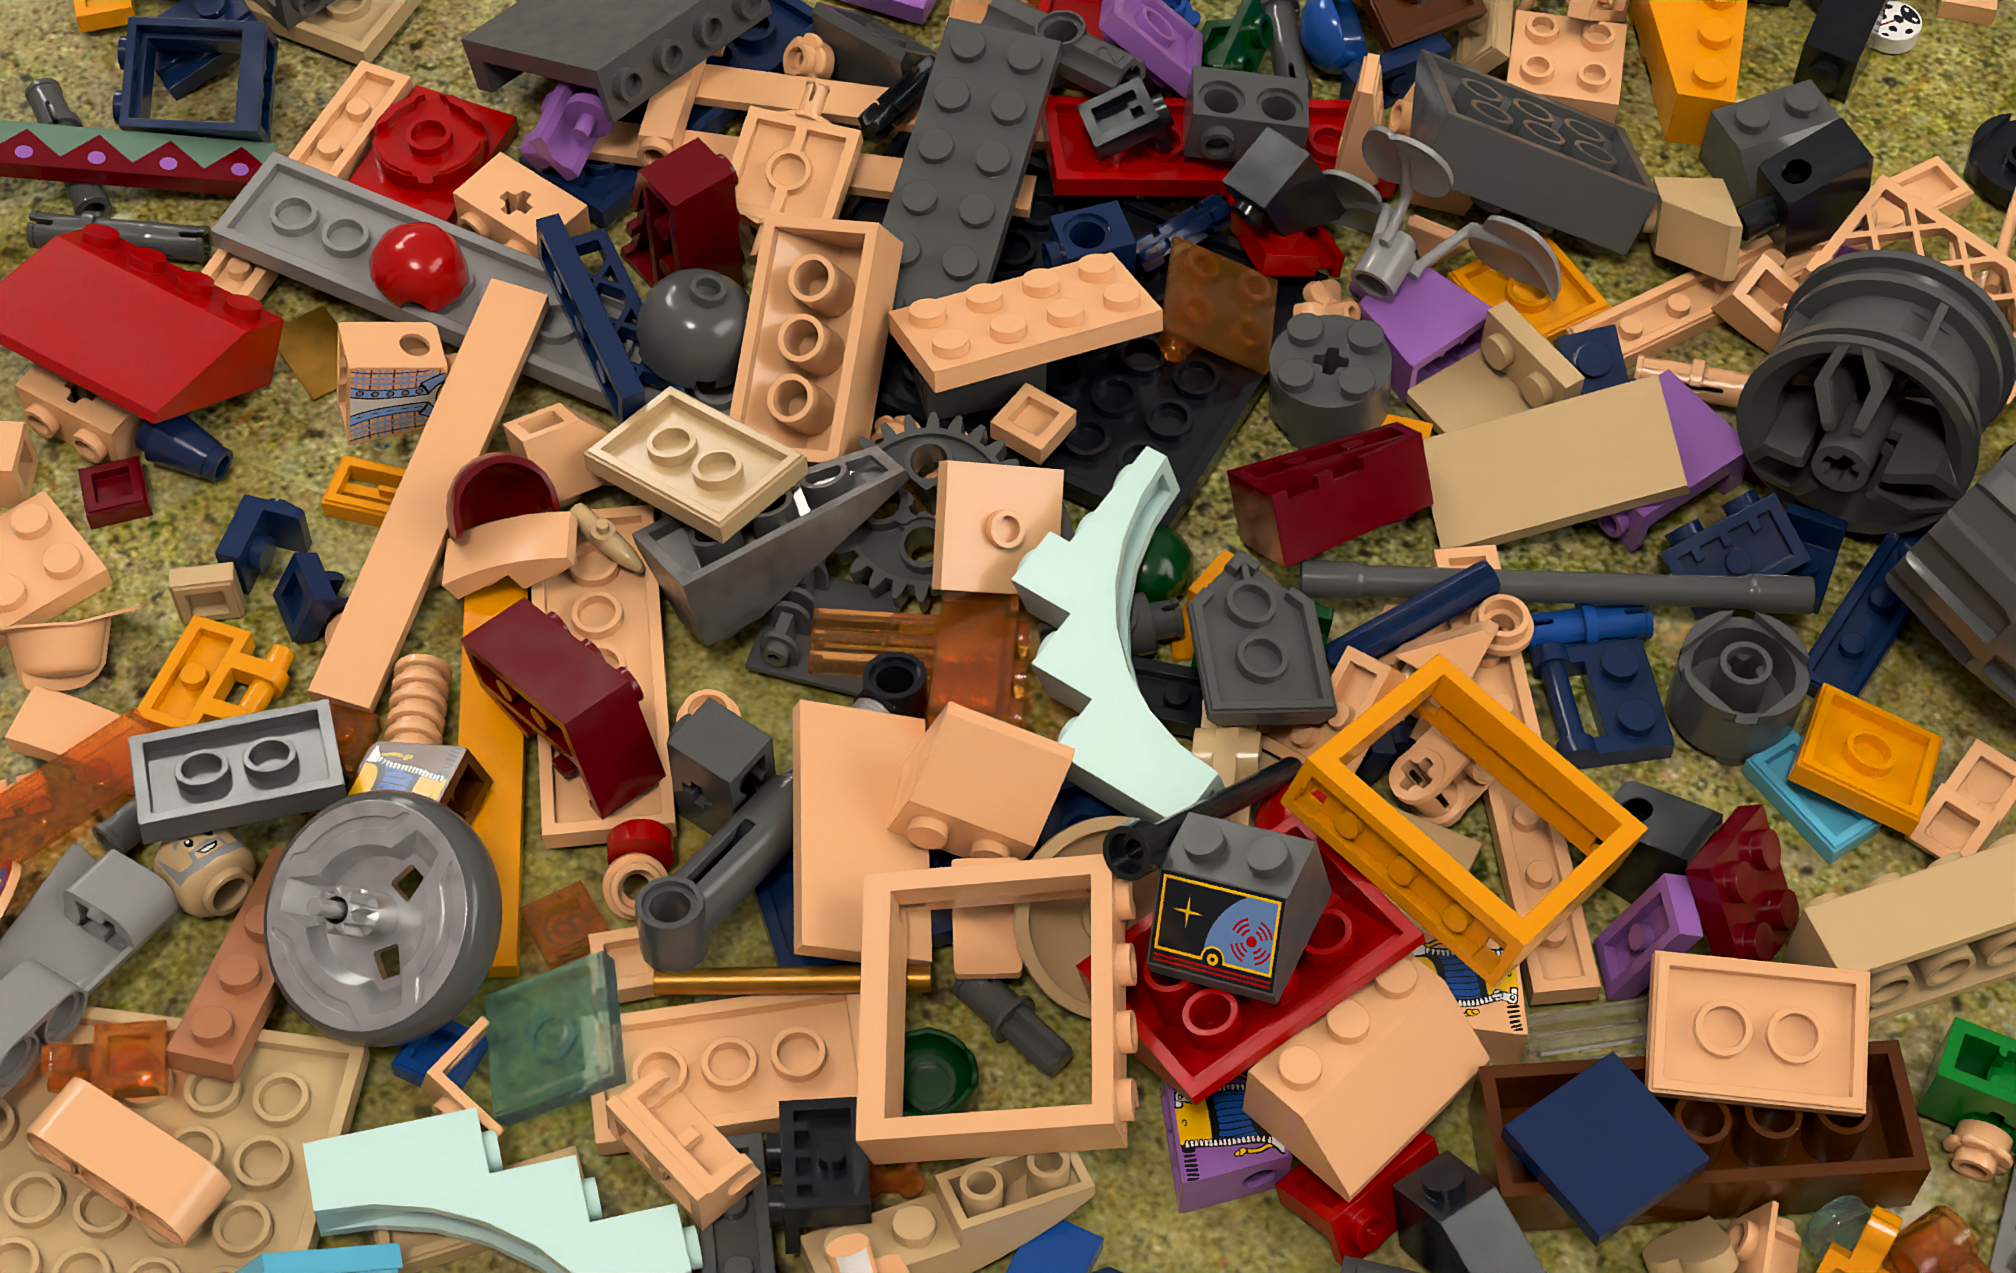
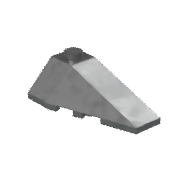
M876 445L808 467L809 473L724 544L671 515H667L632 533V536L679 620L707 647L716 641L733 637L741 628L763 617L909 480L906 469Z

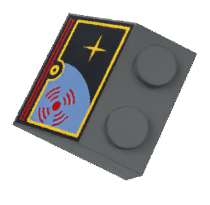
M1188 812L1166 854L1162 866L1159 868L1147 956L1149 971L1277 1005L1332 894L1331 885L1317 842Z

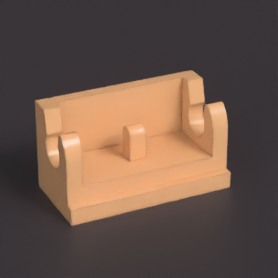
M662 1067L651 1070L619 1096L615 1094L605 1102L611 1134L702 1231L763 1182L762 1173L754 1165V1162L745 1153L740 1154L683 1095L679 1086Z

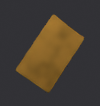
M320 306L283 324L278 352L313 400L337 390L338 324L324 306Z

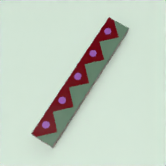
M0 120V177L238 196L273 151L277 152L278 143Z

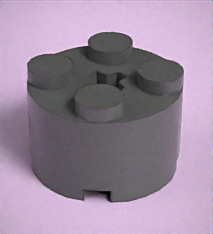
M1300 313L1289 320L1287 329L1278 336L1270 352L1269 415L1274 426L1276 427L1278 424L1288 434L1287 440L1297 448L1304 449L1377 428L1383 424L1390 409L1392 355L1384 339L1382 327L1374 321H1359L1341 315L1317 316L1312 313Z
M1734 610L1719 611L1698 621L1689 630L1684 639L1669 684L1665 703L1667 716L1687 741L1700 750L1711 754L1720 764L1730 767L1744 764L1746 759L1776 745L1789 735L1793 730L1804 702L1811 678L1808 668L1810 658L1807 648L1800 637L1778 619L1755 612L1754 618L1732 617Z

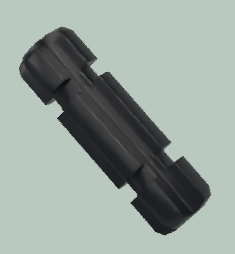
M926 55L911 68L913 72L907 71L876 99L879 105L877 102L872 103L858 116L860 123L858 129L861 130L863 136H868L873 142H881L895 129L892 124L899 126L920 107L935 61L933 55Z

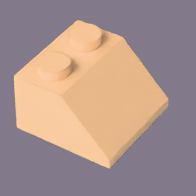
M949 701L903 762L887 830L907 837L911 843L918 847L940 849L962 858L1016 857L1022 861L1036 846L1072 763L1075 749Z

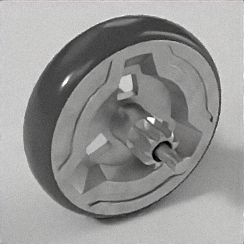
M378 789L351 795L327 806L307 821L287 845L274 870L267 892L264 910L265 949L270 970L283 997L291 1008L316 1030L330 1038L363 1047L398 1046L414 1042L439 1030L458 1016L471 1002L481 988L493 964L502 925V896L495 865L483 841L474 829L458 813L430 797L410 791ZM416 868L423 876V880L412 898H408L399 888L398 882ZM398 947L400 973L388 978L380 955L382 952Z

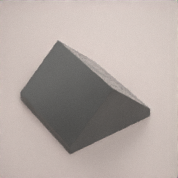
M816 2L812 11L813 34H817L823 42L827 43L834 53L835 65L830 78L835 81L890 88L907 71L913 72L911 68L924 56L933 55L936 58V51L869 14Z

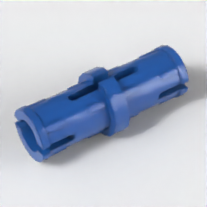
M1576 603L1575 608L1530 613L1534 622V632L1530 644L1523 651L1525 654H1530L1537 646L1549 642H1559L1566 647L1636 638H1641L1642 640L1651 639L1654 631L1652 611L1644 613V610H1649L1650 606H1594L1593 604Z

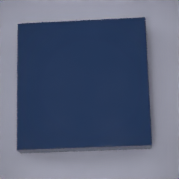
M1614 1051L1504 1125L1501 1134L1504 1142L1595 1247L1705 1170L1710 1160V1157Z

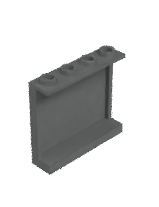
M520 0L463 37L461 41L478 89L493 93L523 72L597 89L607 121L614 123L772 14L768 0Z

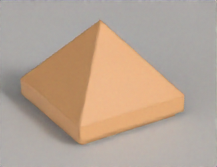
M1415 214L1413 217L1410 216L1407 222L1411 236L1416 242L1420 258L1457 232ZM1469 238L1428 267L1469 251L1471 248Z

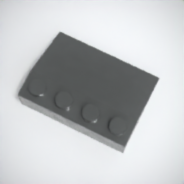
M1424 49L1421 50L1416 65L1410 137L1433 149L1448 163L1454 176L1452 189L1469 195L1476 205L1489 212L1499 214L1505 209L1521 215L1528 225L1541 232L1553 233L1557 229L1573 235L1580 245L1591 251L1604 253L1606 249H1610L1626 256L1657 201L1659 194L1625 129Z

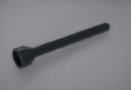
M1285 757L1156 823L1136 818L1111 829L1103 841V856L1108 868L1117 877L1126 881H1137L1153 873L1162 866L1167 849L1170 848L1188 812L1224 820L1291 783L1302 767V762L1296 757Z

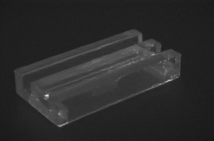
M1649 997L1526 1015L1528 1037L1523 1050L1526 1063L1542 1062V1056L1576 1051L1578 1053L1601 1051L1604 1047L1643 1041L1645 1048L1615 1053L1618 1057L1646 1056ZM1608 1054L1567 1059L1561 1061L1602 1059Z

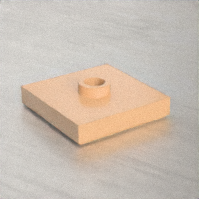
M951 460L939 461L932 589L1019 595L1011 579L1017 573V568L1022 558L1030 550L1036 549L1050 531L1061 536L1064 470Z

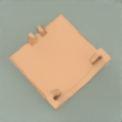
M1516 9L1506 82L1615 124L1620 100L1628 24L1587 21L1569 16Z

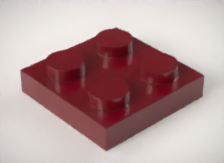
M1763 804L1737 806L1685 869L1712 956L1770 962L1795 930L1798 923V900L1795 893L1788 889L1780 863V840L1777 833L1769 827Z

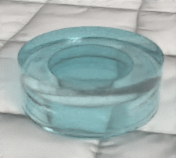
M1845 1195L1836 1198L1819 1209L1809 1220L1804 1229L1803 1241L1820 1262L1832 1241L1852 1251L1872 1211L1856 1195Z

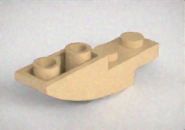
M1077 1151L989 1157L934 1175L935 1193L871 1213V1224L829 1226L799 1236L800 1254L809 1273H831L826 1254L827 1245L840 1236L860 1233L868 1236L874 1259L888 1254H900L910 1273H972L1033 1240L1069 1216L1095 1195V1184Z

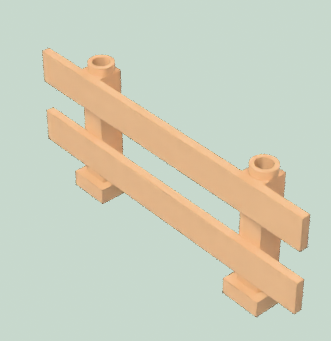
M725 46L711 56L722 57ZM705 59L650 97L642 124L616 121L608 135L597 139L587 160L645 167L699 137L716 155L723 154L731 162L739 137L685 130L693 104L748 111L750 105L777 112L798 110L806 88V82L808 80H815L816 86L818 81L830 88V93L827 96L821 116L829 122L860 126L858 116L872 103L877 102L879 105L876 99L889 88L706 64L707 59ZM919 108L899 126L892 124L895 128L894 130L912 133ZM1040 124L1033 149L1044 150L1045 144ZM860 153L847 194L890 200L903 158ZM1025 174L1012 216L1029 218L1037 185V176Z

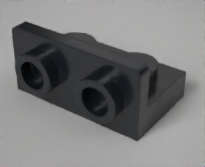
M857 1097L779 1101L780 1130L766 1131L768 1174L782 1173V1184L768 1185L770 1229L784 1228L786 1254H800L799 1228L872 1223L868 1156L856 1142Z

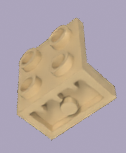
M1505 300L1487 310L1480 349L1408 389L1406 401L1426 422L1433 423V429L1438 434H1443L1580 396L1585 377Z

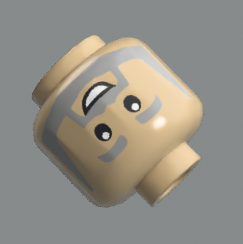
M229 828L162 841L154 859L153 872L164 879L172 888L179 906L186 913L197 918L225 916L242 906L255 879L256 861L250 849Z

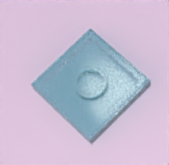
M597 952L485 995L486 1019L490 1022L487 1036L494 1120L508 1127L627 1083L615 960L605 952Z

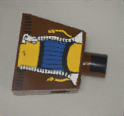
M378 741L369 747L356 773L342 769L347 797L378 789L415 792L448 806L458 813L470 826L494 782L469 749L461 746ZM416 868L407 874V876L419 882L423 880V876Z

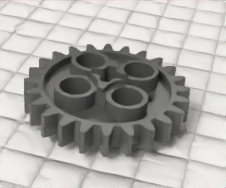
M931 412L926 428H917L914 419L908 414L905 415L904 432L896 434L888 424L883 423L881 424V433L884 441L877 445L868 438L861 437L859 439L862 450L877 445L906 469L909 479L907 482L910 484L911 489L921 500V503L931 512L936 511L938 476L934 478L918 476L917 473L923 466L945 460L1020 466L1018 459L1004 461L1007 456V450L1002 439L986 447L988 436L986 427L982 424L969 435H966L963 418L959 415L953 419L948 429L941 428L936 412ZM901 487L885 502L899 505V509L895 514L884 519L873 518L872 516L867 518L835 549L839 562L841 564L852 563L849 572L855 584L871 577L868 587L871 596L875 599L891 588L892 599L897 608H901L905 604L909 595H916L921 612H927L932 596L940 595L947 610L953 609L954 592L956 591L932 589L933 559L920 562L911 558L913 552L922 545H934L936 519L926 511L918 514L913 496ZM963 591L973 602L978 599L977 592Z

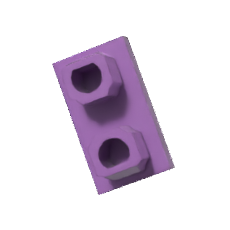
M559 80L555 90L546 95L540 107L542 115L534 131L526 134L519 149L521 154L538 171L543 172L554 168L568 181L579 177L597 139L608 135L614 123L607 121L597 89Z

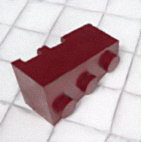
M1399 422L1390 423L1227 471L1240 541L1284 568L1386 524L1410 519L1413 517L1414 512L1434 504L1422 433Z

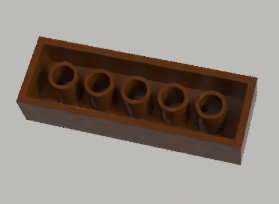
M1899 1040L1868 1042L1866 1114L1862 1117L1654 1096L1710 1157V1160L1705 1170L1629 1224L1699 1220L1710 1216L1712 1219L1740 1217L1773 1200L1779 1203L1778 1214L1875 1208L1876 1205L1880 1207L1910 1206L1930 1173L1931 1166ZM1646 1056L1619 1057L1645 1085ZM1601 1059L1479 1066L1468 1106L1480 1175L1497 1188L1522 1231L1578 1228V1226L1501 1138L1503 1127Z

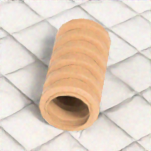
M406 655L395 663V678L392 680V695L389 700L390 712L387 714V729L384 733V741L442 745V734L445 728L444 718L447 714L448 705L446 701L449 699L452 669L448 663L432 655Z

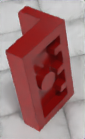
M1421 1131L1349 1203L1303 1163H1300L1276 1182L1275 1186L1281 1204L1328 1237L1335 1261L1342 1266L1344 1255L1363 1259L1370 1252L1379 1248L1388 1237L1398 1230L1393 1184L1439 1156L1435 1138Z

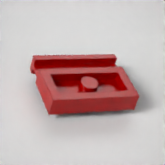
M1227 195L1226 202H1229L1230 206L1235 203V199L1232 195ZM1232 210V220L1228 225L1261 276L1315 277L1317 269H1326L1331 277H1340L1345 256L1323 224L1283 237L1264 224L1259 230L1252 228Z

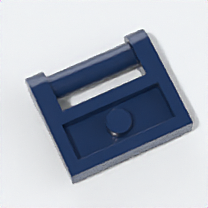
M1641 638L1566 647L1559 642H1549L1539 645L1531 651L1529 660L1534 675L1543 681L1560 739L1556 744V751L1578 770L1671 758L1675 743ZM1581 676L1599 737H1592L1590 734L1585 733L1568 677Z

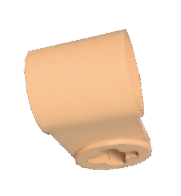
M1433 725L1408 751L1397 758L1389 774L1391 790L1399 800L1411 805L1413 815L1445 828L1452 826L1460 820L1465 811L1496 781L1492 775ZM1411 770H1414L1422 779L1419 784L1410 776ZM1441 794L1448 802V807L1444 808L1436 799V796Z

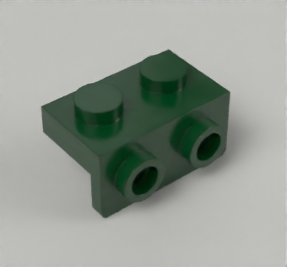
M1242 0L1234 19L1206 20L1201 31L1203 34L1202 66L1257 73L1266 49L1271 46L1274 36L1272 20L1268 14H1265L1260 0ZM1175 90L1171 98H1184Z

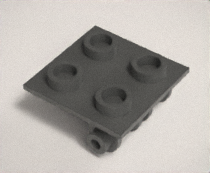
M824 559L765 614L746 661L745 669L857 696L863 690V669L870 660L877 655L885 653L901 608L895 607L892 591L887 590L883 595L875 599L871 596L868 585L855 584L852 581L828 576V570L825 566L826 559Z

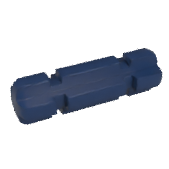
M1213 193L1196 203L1197 210L1191 206L1154 228V236L1148 232L1136 239L1137 267L1141 272L1149 273L1166 263L1163 258L1164 256L1167 259H1172L1207 238V230L1213 234L1230 224L1232 208L1229 202H1226L1220 194Z

